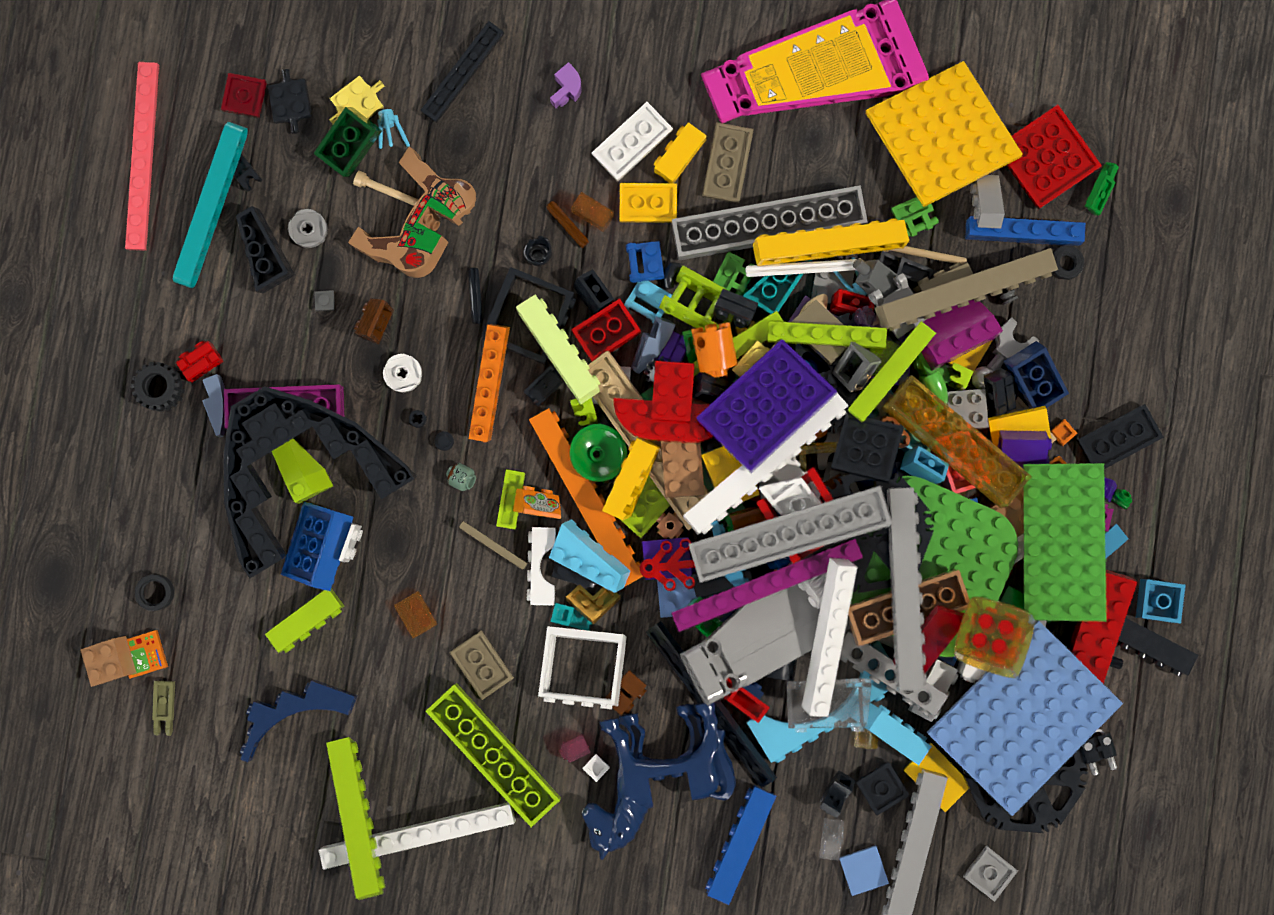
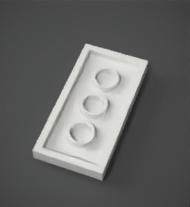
M646 102L592 152V155L619 181L673 131V128Z

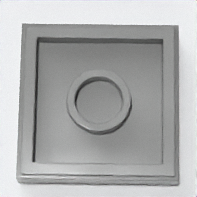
M985 846L963 877L995 902L1018 870L988 846Z

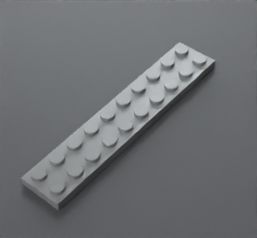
M879 486L689 544L699 580L704 582L892 525L881 487Z

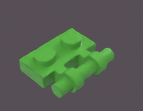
M917 197L891 208L895 219L905 220L908 236L911 237L917 235V232L924 229L929 230L933 228V225L939 223L936 216L931 219L928 216V213L934 211L932 204L923 207ZM921 217L923 222L914 226L912 221Z
M728 252L713 282L729 291L732 288L736 290L735 294L743 296L748 290L746 287L750 279L754 277L746 276V268L742 267L745 259ZM739 273L744 275L740 284L735 282Z

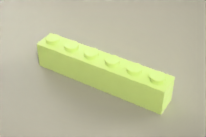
M534 295L516 306L517 312L581 405L600 392V382L595 375H590L588 372L590 368L586 361L579 359L577 356L579 352L575 345L568 343L567 339L569 337L564 329L559 330L556 325L558 321L555 316L548 314L546 311L548 307L542 298L539 300Z

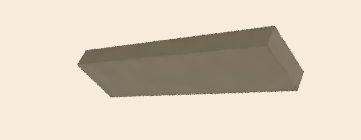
M465 521L459 526L460 529L522 570L527 567V562Z

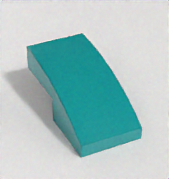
M555 603L551 622L590 631L592 623L578 610L571 606Z

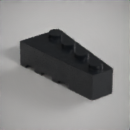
M251 206L236 215L241 237L246 248L245 253L250 263V272L254 279L255 291L264 294L295 276L260 209Z

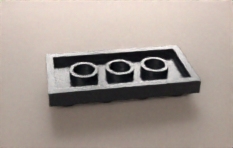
M1143 404L1076 441L1089 464H1104V469L1164 437L1146 404Z

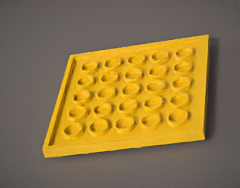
M964 61L866 110V115L923 207L1021 158L1023 155Z

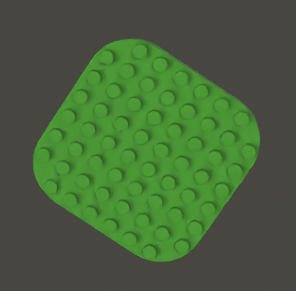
M902 476L929 508L930 511L923 512V515L932 514V517L925 519L927 525H934L933 528H926L925 531L934 530L919 570L922 580L953 569L959 570L972 606L970 609L961 611L967 613L969 620L940 654L942 657L958 656L974 647L972 643L969 649L963 643L966 632H972L971 636L976 633H984L980 625H978L976 631L972 628V625H970L971 616L973 613H978L979 618L982 614L988 613L984 611L986 606L995 608L1017 558V535L1010 521L1001 513L923 478ZM877 530L870 531L865 534H869V536L871 537L873 536L872 533L876 532ZM919 535V538H920L919 544H916V545H917V551H918L919 545H920V543H921V536H920V535ZM873 552L865 573L866 582L873 583L889 580L891 578V571L877 554ZM857 585L856 592H852L850 605L892 591V589L886 588L857 593L859 590V585Z

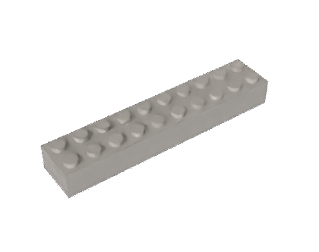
M860 185L672 219V229L678 261L752 248L755 239L763 234L774 236L781 232L790 234L798 230H806L807 232L821 227L831 229L838 225L848 227L855 223L865 225L868 222Z

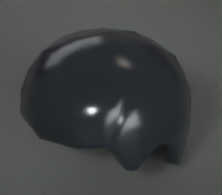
M543 236L529 239L524 247V258L529 264L534 266L546 264L552 257V246L549 240Z

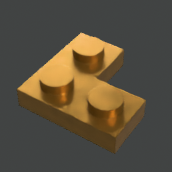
M578 585L566 596V601L593 625L620 600V595L617 592L614 593L603 587L592 596L581 585Z

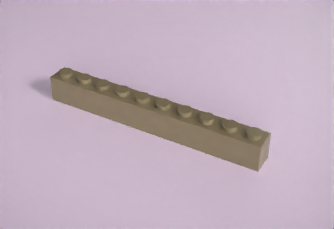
M1050 248L876 307L875 311L881 328H889L890 331L901 328V323L906 322L907 325L918 322L917 318L923 316L924 320L934 317V312L939 310L943 314L951 311V306L957 305L960 308L969 305V300L974 299L975 302L986 299V294L991 293V296L1003 293L1002 289L1007 288L1008 291L1019 288V283L1021 282L1027 285L1036 282V277L1040 276L1041 280L1051 277V272L1058 270Z

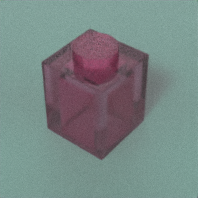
M583 734L562 743V749H559L563 759H567L569 763L591 752Z

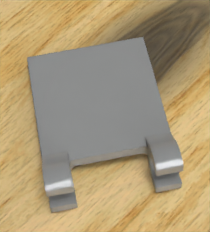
M903 273L892 279L899 289L884 299L881 291L878 289L868 295L871 302L878 307L913 295L908 286L907 278ZM923 316L917 318L918 322L907 325L906 322L901 323V328L893 330L896 338H900L915 328L921 321L924 322Z

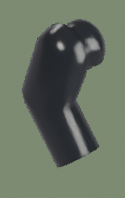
M672 262L664 270L665 289L674 288L673 276L679 273L682 268L680 263Z

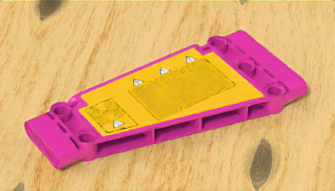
M884 0L876 4H868L859 11L856 9L748 51L738 56L736 60H728L724 65L701 73L704 85L721 124L740 116L897 95L921 82L929 80L927 70L897 0ZM871 12L875 17L869 18L866 13ZM880 47H887L889 52H882ZM733 68L736 72L728 74L726 69ZM895 81H901L904 86H896ZM742 102L749 103L750 107L748 109H743L740 106V104Z

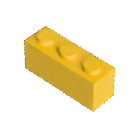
M689 122L685 127L683 125L676 133L678 137L674 142L671 140L665 148L666 153L663 157L659 156L653 164L655 166L654 172L670 184L675 183L706 141L707 136Z

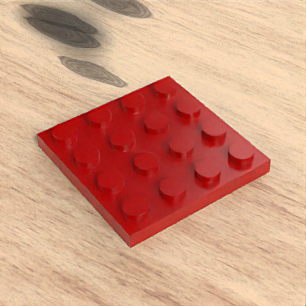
M1056 105L1012 135L1013 140L1023 155L1021 158L1007 164V167L1038 210L1102 166L1059 105Z

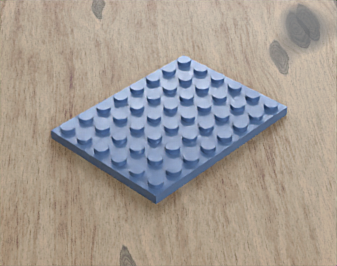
M1036 621L1026 631L1023 644H1018L1017 640L1009 648L1012 651L1014 645L1018 647L1020 654L1017 663L1012 662L1011 658L1002 663L1006 665L1004 669L991 666L927 732L1011 816L1123 704L1040 621Z

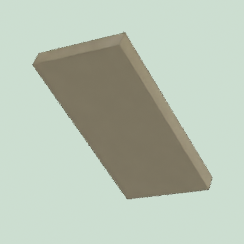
M716 122L702 197L739 204L754 129Z

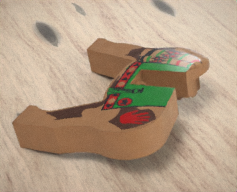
M408 147L399 163L423 188L425 193L410 211L400 236L371 238L369 234L358 227L348 243L377 262L392 264L405 275L420 278L432 272L448 244L445 238L434 232L440 226V217L438 215L458 226L461 225L463 222L460 219L464 215L470 214L471 209L475 207L476 192L473 186L465 180L440 178L426 163L422 162L421 156L414 149Z

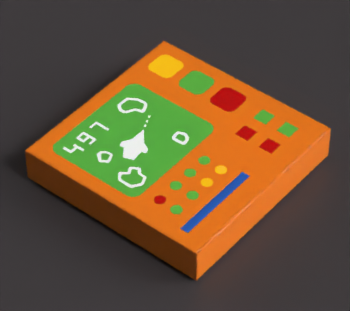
M158 630L127 639L136 673L129 675V679L168 667Z

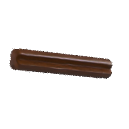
M554 201L548 203L546 206L547 210L581 248L585 247L589 243L585 235Z

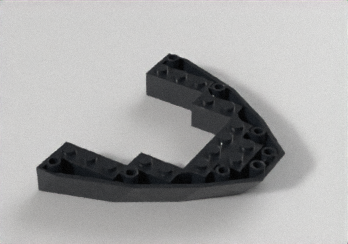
M266 386L262 387L231 406L224 448V505L239 563L248 577L252 578L287 555L256 507L271 498L272 495L252 463L309 428L313 427L333 460L351 450L381 499L417 477L416 474L401 459L356 422L311 400Z

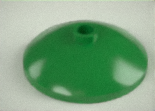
M593 424L584 427L574 436L569 450L570 461L575 471L583 478L593 482H604L614 478L621 472V465L627 457V447L624 439L615 429L603 424ZM594 451L599 453L598 458L593 456Z

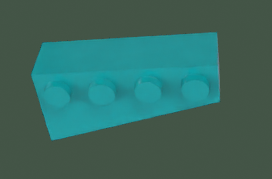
M805 260V261H797V262H789V263L812 262L813 260ZM803 274L764 276L743 297L758 302L757 310L766 316L776 310L779 312Z

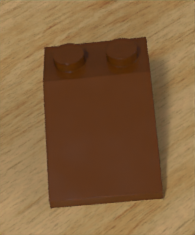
M370 298L369 302L364 304L362 309L364 314L361 320H357L354 329L356 330L355 334L379 345L394 309L384 300Z

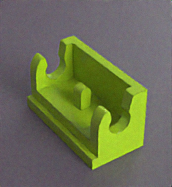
M953 363L947 367L949 374L952 375L949 378L953 381L947 386L956 389V391H963L967 388L974 371Z
M592 397L581 405L577 399L570 400L575 416H587V419L580 421L579 425L598 424Z

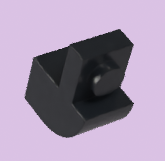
M839 770L824 791L820 800L822 802L820 808L827 814L837 818L841 813L844 801L851 794L856 780Z

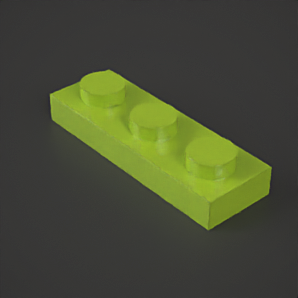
M506 470L497 527L516 530L519 513L513 512L516 490L523 489L524 472Z

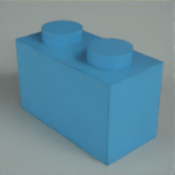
M917 446L905 452L900 469L912 476L938 484L945 481L949 464L922 447Z

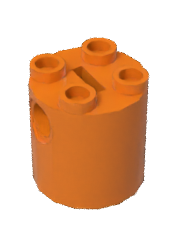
M730 322L718 324L719 327H717L716 323L705 325L704 330L703 327L691 329L699 372H705L712 377L727 375L730 367L738 365Z

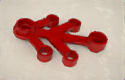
M682 539L680 547L667 563H660L666 553L668 554L673 550L671 542L663 541L660 546L661 549L652 559H646L640 564L642 576L645 578L654 577L664 585L667 591L671 592L676 589L675 581L667 579L660 573L661 571H668L680 580L685 588L693 589L696 585L694 578L687 577L679 570L696 568L694 560L679 561L685 552L690 550V547L683 548V543L688 542L692 544L689 539ZM665 544L670 545L668 550L663 549ZM648 565L653 567L651 571H646ZM688 580L693 581V584L691 586L686 585V582ZM672 582L674 585L672 588H667V583Z

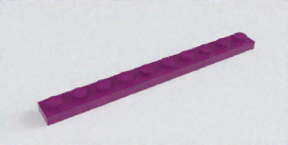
M855 539L672 612L671 614L679 632L827 573L830 558L848 559L851 562L859 560L863 556Z

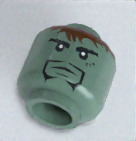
M462 463L449 467L446 473L448 484L460 491L471 489L476 481L474 470Z

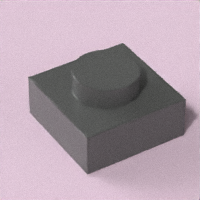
M335 291L314 292L315 311H336Z

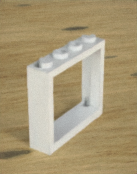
M547 626L538 696L544 698V702L555 703V699L563 700L562 704L574 705L575 701L582 702L581 706L593 707V704H601L600 708L612 709V706H618L627 637L622 634ZM556 637L618 644L611 699L549 692Z

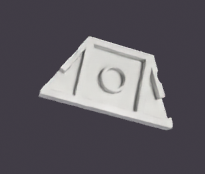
M802 477L759 487V490L781 516L823 504Z

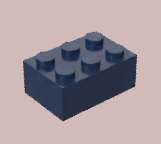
M1035 341L1004 361L1008 371L1014 376L1015 385L1029 409L1046 406L1047 408L1069 394L1046 347Z

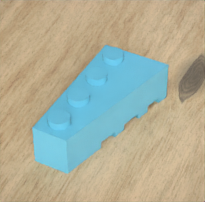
M572 519L562 523L550 553V559L614 593L624 588L630 574V570L613 555H609L601 544L593 541L589 534L577 527Z
M861 696L848 716L919 765L932 747L925 742L928 738L919 732L914 734L915 729L907 723L903 726L901 724L903 720L894 714L889 716L890 711L882 705L878 708Z

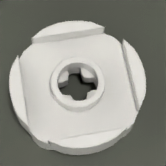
M397 354L387 361L383 370V377L386 384L394 391L405 393L412 391L421 383L422 369L419 362L412 356ZM401 368L404 371H408L405 378L398 377L397 373H400Z

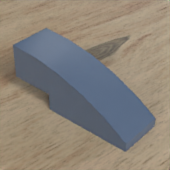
M656 316L651 333L643 332L631 369L640 374L647 368L648 362H652V359L655 357L657 358L671 337L675 327L673 322Z
M216 374L203 379L209 398L202 400L215 435L223 437L226 430L224 415L225 386L222 377Z

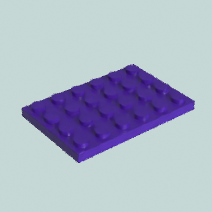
M781 339L696 418L710 434L752 473L837 395V391Z

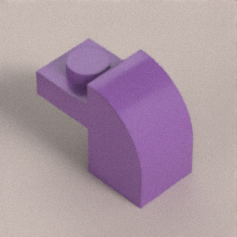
M568 62L554 74L555 80L562 87L550 97L551 104L555 108L559 105L561 107L569 101V97L576 102L581 94L580 76Z

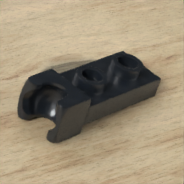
M241 153L234 176L246 191H251L252 188L249 185V180L254 178L258 182H262V178Z

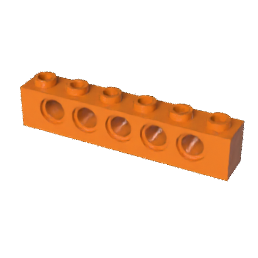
M496 324L487 325L468 439L483 442L491 440L510 327Z

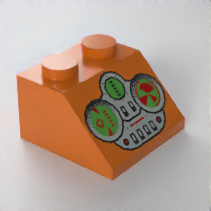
M523 486V489L516 490L513 512L561 519L559 495H553V491L542 489L541 492H536L534 487Z

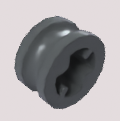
M1015 289L999 297V299L1003 300V306L1019 298L1014 294Z

